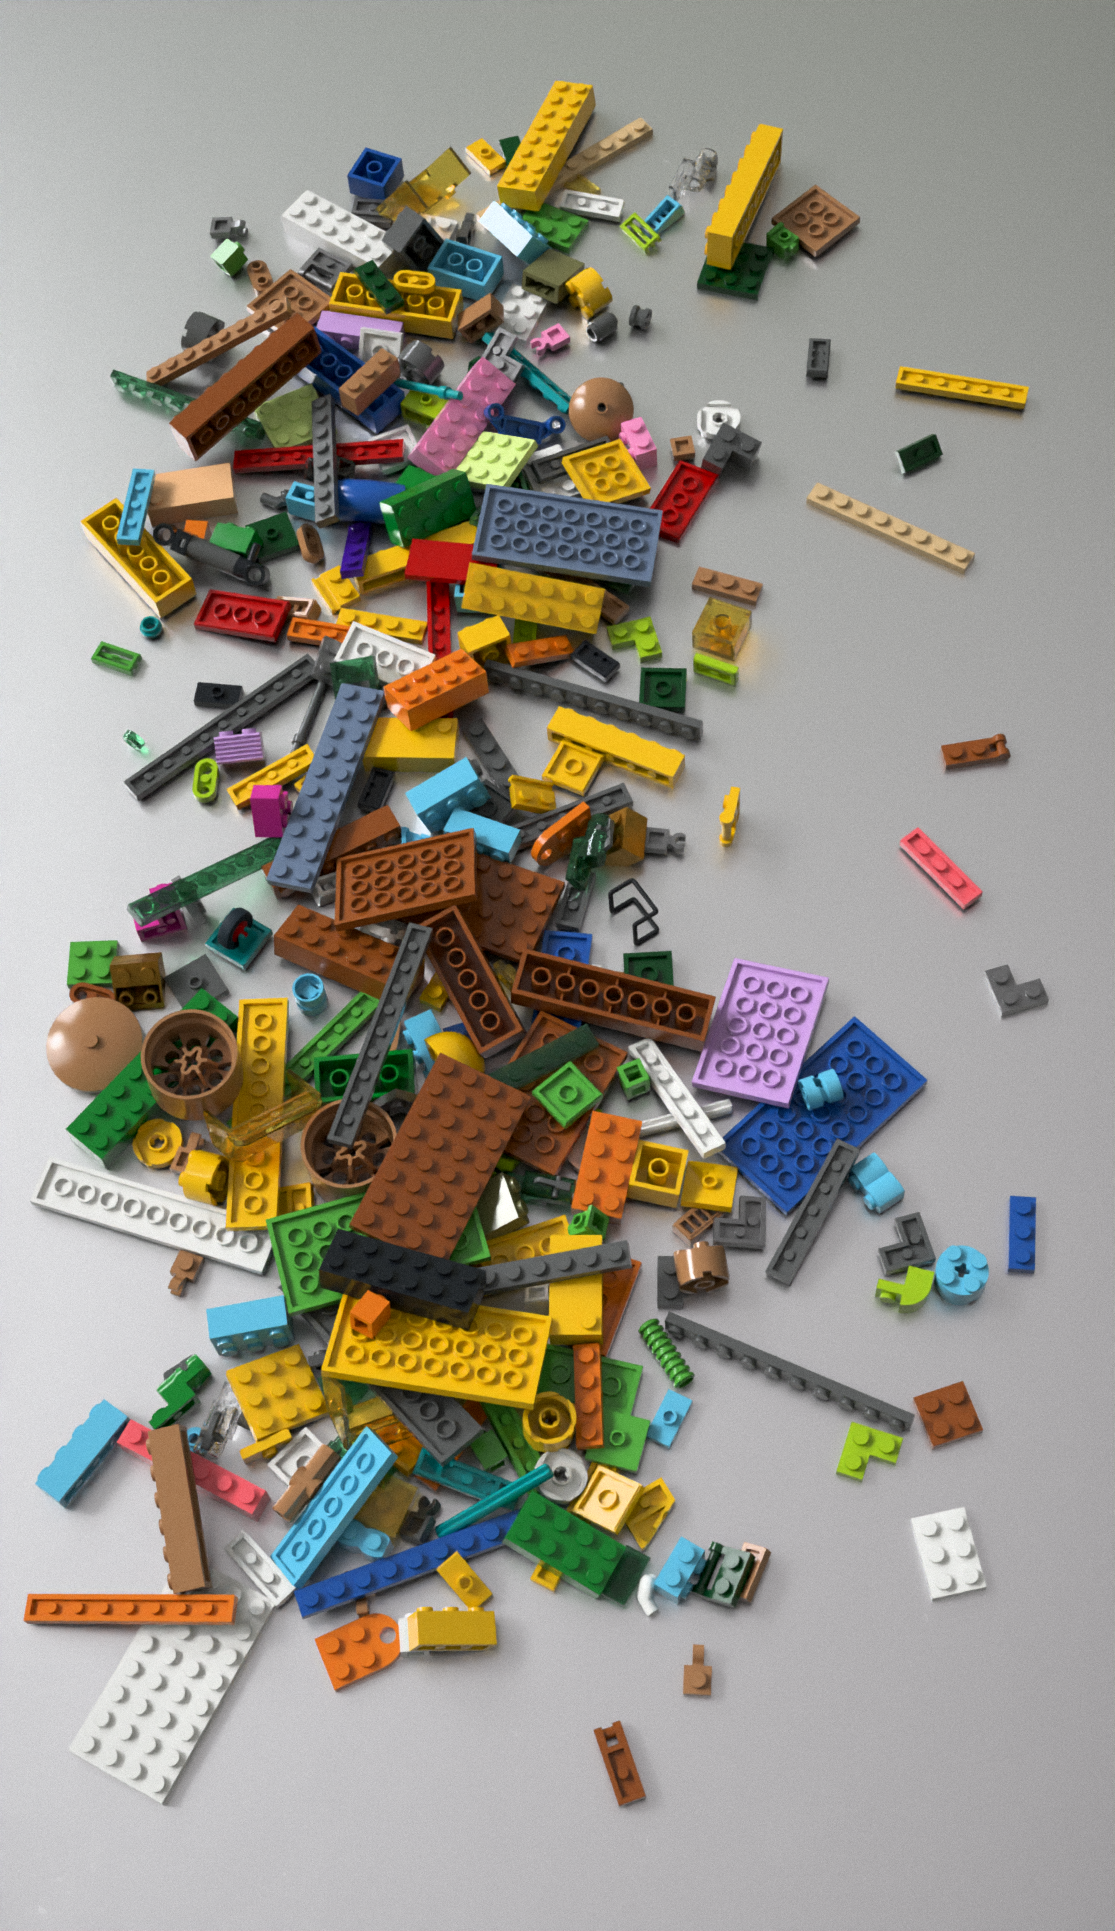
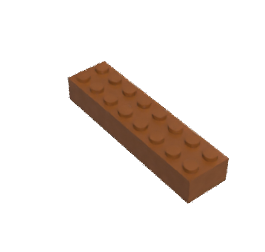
M298 313L288 318L280 328L272 332L260 345L254 347L252 352L244 359L239 360L230 371L224 373L201 396L192 401L180 414L175 415L172 421L169 422V426L178 446L196 462L320 355L322 351L314 327Z
M526 948L523 949L511 991V1004L539 1011L542 1010L547 1013L702 1052L716 996Z

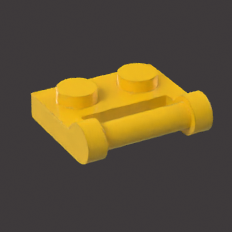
M732 786L729 795L724 796V812L719 816V822L722 825L719 842L723 847H729L733 844L740 814V788Z

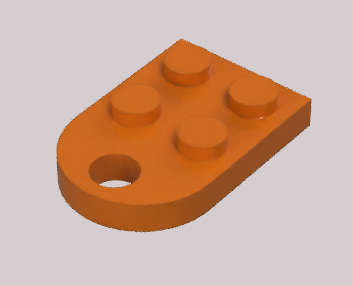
M583 801L538 837L532 847L531 856L540 866H547L556 862L562 856L571 853L579 843L591 837L594 830L590 807Z
M380 1613L368 1614L315 1638L316 1645L336 1692L389 1668L401 1655L399 1626L391 1617ZM387 1629H392L396 1632L395 1640L391 1643L381 1641V1635Z

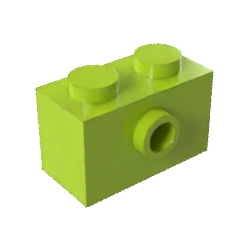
M410 390L400 404L402 417L429 428L448 400L440 399L436 395Z

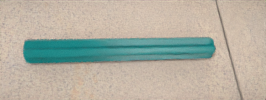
M547 1464L539 1466L439 1524L435 1528L437 1536L440 1538L465 1529L554 1476L551 1467Z

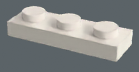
M565 189L559 208L572 214L620 222L625 203L623 199Z
M245 1530L241 1531L224 1547L229 1556L277 1608L286 1602L294 1594V1591L298 1590Z

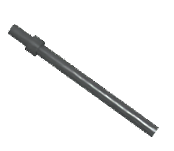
M320 680L299 731L292 739L291 744L293 746L290 753L301 748L307 742V733L327 686L326 683Z

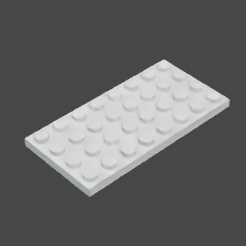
M210 1566L213 1588L187 1594L236 1595L238 1602L235 1625L142 1624L68 1750L162 1805H165L276 1609V1606L268 1597ZM168 1581L160 1594H173V1590L169 1588Z

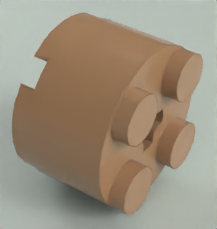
M701 1241L693 1244L694 1248L678 1250L673 1253L678 1285L681 1292L697 1294V1289L705 1288L706 1292H712L729 1284L730 1275L724 1246H709V1242Z

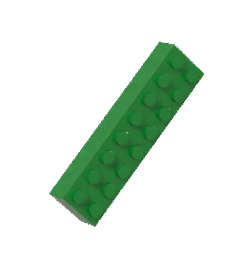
M203 988L181 1009H196L212 1013L222 1019L234 1035L237 1033L238 1016ZM210 1037L207 1048L209 1049L217 1039ZM180 1039L173 1043L178 1050H180L179 1047L183 1046ZM198 1045L192 1046L189 1049V1051H191L194 1047H197ZM141 1051L65 1129L70 1139L105 1169L133 1142L139 1127L145 1122L155 1119L163 1111L155 1101L142 1069ZM172 1058V1059H170V1060L168 1061V1064L172 1063L175 1059H178V1058ZM195 1062L194 1064H188V1067H191V1065H197V1062ZM154 1069V1075L168 1072L163 1069ZM172 1081L167 1087L174 1088L179 1082Z

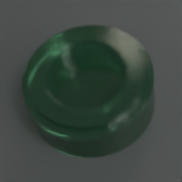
M129 729L122 735V739L135 750H141L145 745V741Z

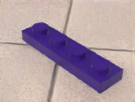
M358 522L349 525L340 568L342 579L364 576L372 536L371 522Z

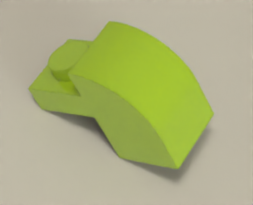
M909 1266L904 1285L878 1279L875 1297L889 1304L900 1303L898 1313L915 1312L921 1309L927 1302L935 1272Z

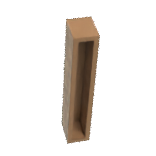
M176 1424L148 1431L149 1439L146 1440V1448L149 1455L152 1456L153 1465L150 1467L152 1480L156 1481L157 1487L154 1498L156 1506L160 1508L161 1513L159 1529L165 1538L166 1546L163 1547V1555L165 1561L169 1563L170 1573L167 1575L169 1588L173 1590V1594H187L213 1588L186 1426Z

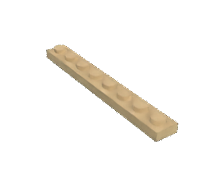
M818 482L806 498V503L959 573L965 574L975 558V553Z

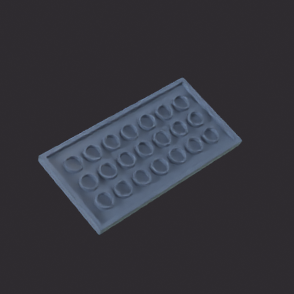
M486 484L472 551V560L650 587L663 510Z

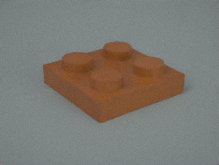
M963 1381L913 1397V1403L932 1450L983 1432L982 1425Z

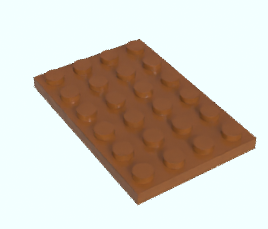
M474 828L337 858L334 923L337 931L478 901L477 845Z
M477 853L478 901L457 906L464 914L483 951L519 964L524 948L536 950L564 891L565 882ZM447 908L406 916L396 920L405 924L410 922L419 925Z
M541 1010L498 1081L531 1096L503 1153L555 1179L590 1121L592 1112L596 1111L600 1102L564 1129L532 1095V1091L571 1061L604 1097L618 1074L617 1067L624 1064L628 1057V1052Z

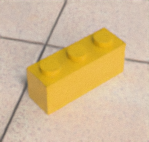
M420 1607L416 1609V1612L407 1617L409 1651H487L497 1645L494 1611H484V1607H472L468 1611H459L458 1607H446L442 1611H433V1607Z

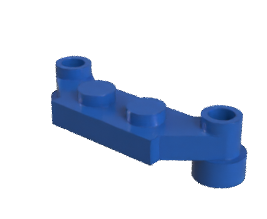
M498 403L489 404L484 409V416L489 419L498 431V434L536 440L538 445H541V441L551 434L562 433L566 427L565 420L560 416H552L545 422H538L504 415V408ZM492 409L494 410V415H493V416L491 415V410H492Z

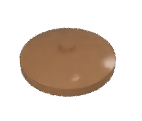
M104 997L82 999L68 1006L53 1022L46 1042L47 1059L54 1074L71 1089L89 1094L101 1093L141 1051L144 1034L136 1016L120 1002Z

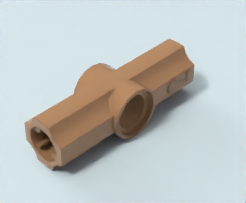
M322 1444L305 1466L298 1468L293 1474L289 1487L272 1509L283 1519L292 1523L308 1501L313 1499L325 1483L326 1478L339 1463L341 1457L333 1449Z

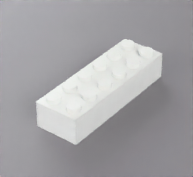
M308 190L281 215L285 234L315 250L321 248L352 263L353 270L373 260L386 278H388L401 264L397 257L381 241L386 231Z

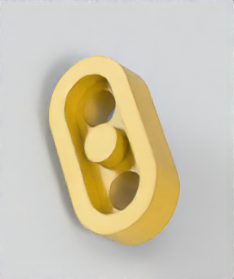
M401 270L393 278L395 288L401 292L425 295L432 293L436 288L435 277L427 272Z

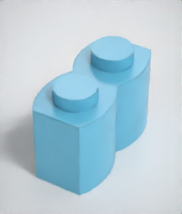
M873 1152L853 1165L848 1181L854 1190L857 1191L859 1189L864 1194L863 1200L870 1210L874 1209L880 1214L904 1198L905 1190L902 1185L889 1172L884 1162L876 1153Z
M352 1519L337 1540L342 1549L352 1554H362L370 1562L389 1557L394 1548L390 1538L384 1532L374 1528H365L362 1523L355 1519Z

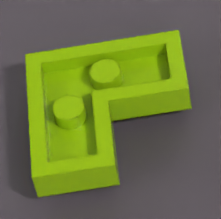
M650 616L607 627L608 637L613 650L635 645L640 663L662 658V650Z
M851 1422L836 1474L862 1483L869 1458L895 1466L903 1438Z

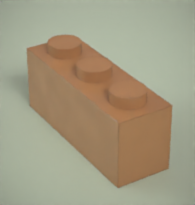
M381 348L339 388L342 406L359 416L401 376L398 358Z

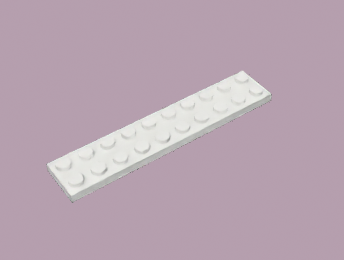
M49 1157L30 1199L31 1204L175 1249H181L260 1275H264L273 1253L268 1230L227 1231L225 1228L226 1209L187 1199L183 1196L53 1157Z

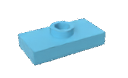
M668 1389L649 1427L647 1439L670 1449L693 1400Z

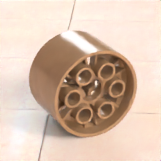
M196 1009L176 1011L155 1023L144 1039L141 1049L142 1069L155 1101L168 1114L189 1121L209 1119L225 1111L239 1095L243 1084L244 1072L237 1042L229 1026L216 1015ZM209 1038L217 1039L208 1049L207 1043ZM179 1039L181 1040L183 1045L179 1047L180 1050H178L173 1044L175 1041ZM198 1045L197 1047H194L191 1051H189V1049L192 1046ZM215 1056L223 1057L217 1063L211 1060ZM172 1058H178V1059H175L172 1063L168 1064V1061H169L170 1059H172ZM195 1062H197V1065H191V1067H188V1064H194ZM231 1066L229 1071H224L226 1067ZM154 1069L168 1071L167 1073L154 1075ZM216 1079L222 1080L217 1086L211 1085L212 1081ZM172 1081L179 1082L174 1088L167 1087ZM193 1092H200V1093H201V1094H198V1095H192V1096H190V1094L193 1093Z
M342 1099L331 1102L319 1109L304 1128L301 1138L302 1158L314 1189L326 1203L366 1192L379 1169L378 1166H375L376 1162L384 1160L390 1148L381 1149V1146L389 1141L392 1144L397 1135L394 1123L389 1115L372 1102L368 1106L361 1125L360 1136H357L353 1149L334 1144L333 1148L323 1145L327 1140ZM368 1140H375L376 1142H375V1143H369V1142H367V1141H368ZM352 1152L356 1154L353 1157L350 1155ZM334 1158L331 1164H325L328 1159ZM360 1165L363 1166L360 1169L355 1170L356 1167H359ZM325 1172L328 1173L324 1178L319 1175ZM339 1179H346L344 1184H336Z

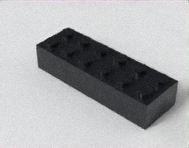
M341 1229L337 1230L319 1268L320 1288L361 1299L369 1290L376 1295L384 1296L390 1301V1308L468 1331L487 1289L486 1270Z

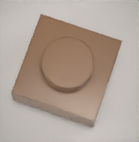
M692 436L670 439L674 461L695 458Z

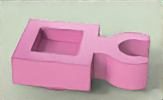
M558 323L541 332V338L532 339L530 345L532 349L539 346L536 348V354L541 356L548 348L553 352L570 343V336Z

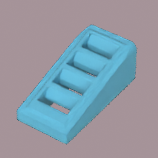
M667 195L644 221L648 225H655L656 228L653 230L659 235L681 218L685 211L680 203Z

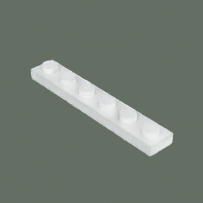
M646 1038L628 1046L629 1054L634 1060L640 1058L650 1078V1084L702 1158L705 1159L726 1148L725 1141L653 1040Z

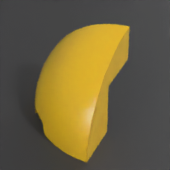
M450 1031L440 1032L424 1039L429 1055L434 1061L442 1053L484 1073V1058L479 1054L473 1041L467 1036Z

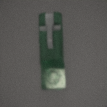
M598 813L592 815L588 822L586 835L576 837L573 840L565 880L579 891L587 889L591 869L605 865L608 849L613 846L615 821L606 814Z
M503 1171V1173L516 1178L521 1188L519 1191L520 1197L526 1204L547 1208L548 1203L572 1205V1193L574 1194L576 1179L526 1171L525 1175Z

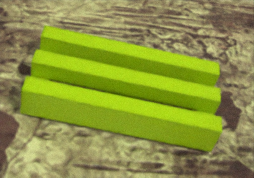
M635 212L620 225L621 230L646 254L649 252L648 249L650 247L653 249L656 246L655 243H659L662 240ZM634 219L652 236L651 239L632 222ZM628 225L646 242L645 245L627 228Z
M699 653L695 654L693 658V672L736 686L739 680V667Z

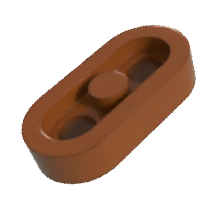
M85 982L75 984L69 992L72 1003L80 1001V997L83 995H87L86 998L104 997L116 1001L111 990Z

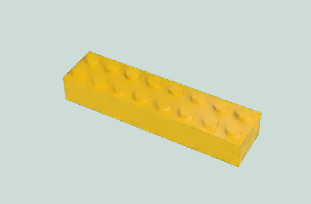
M565 81L554 82L497 185L500 205L504 202L510 208L532 211L540 210L596 106L593 85Z
M759 124L756 132H752L750 145H746L744 157L740 158L738 162V170L733 172L731 184L726 186L725 197L720 199L718 211L713 213L711 226L706 228L705 239H707L704 255H707V265L731 270L781 163L782 128Z

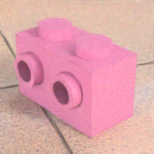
M642 417L621 423L619 439L622 440L640 471L657 466V449Z

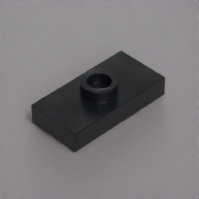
M584 640L570 654L573 661L605 683L620 668L618 661L587 640Z
M198 682L193 701L197 706L230 708L241 700L243 687L239 685Z
M373 766L358 801V809L373 812L384 806L396 777L394 771Z

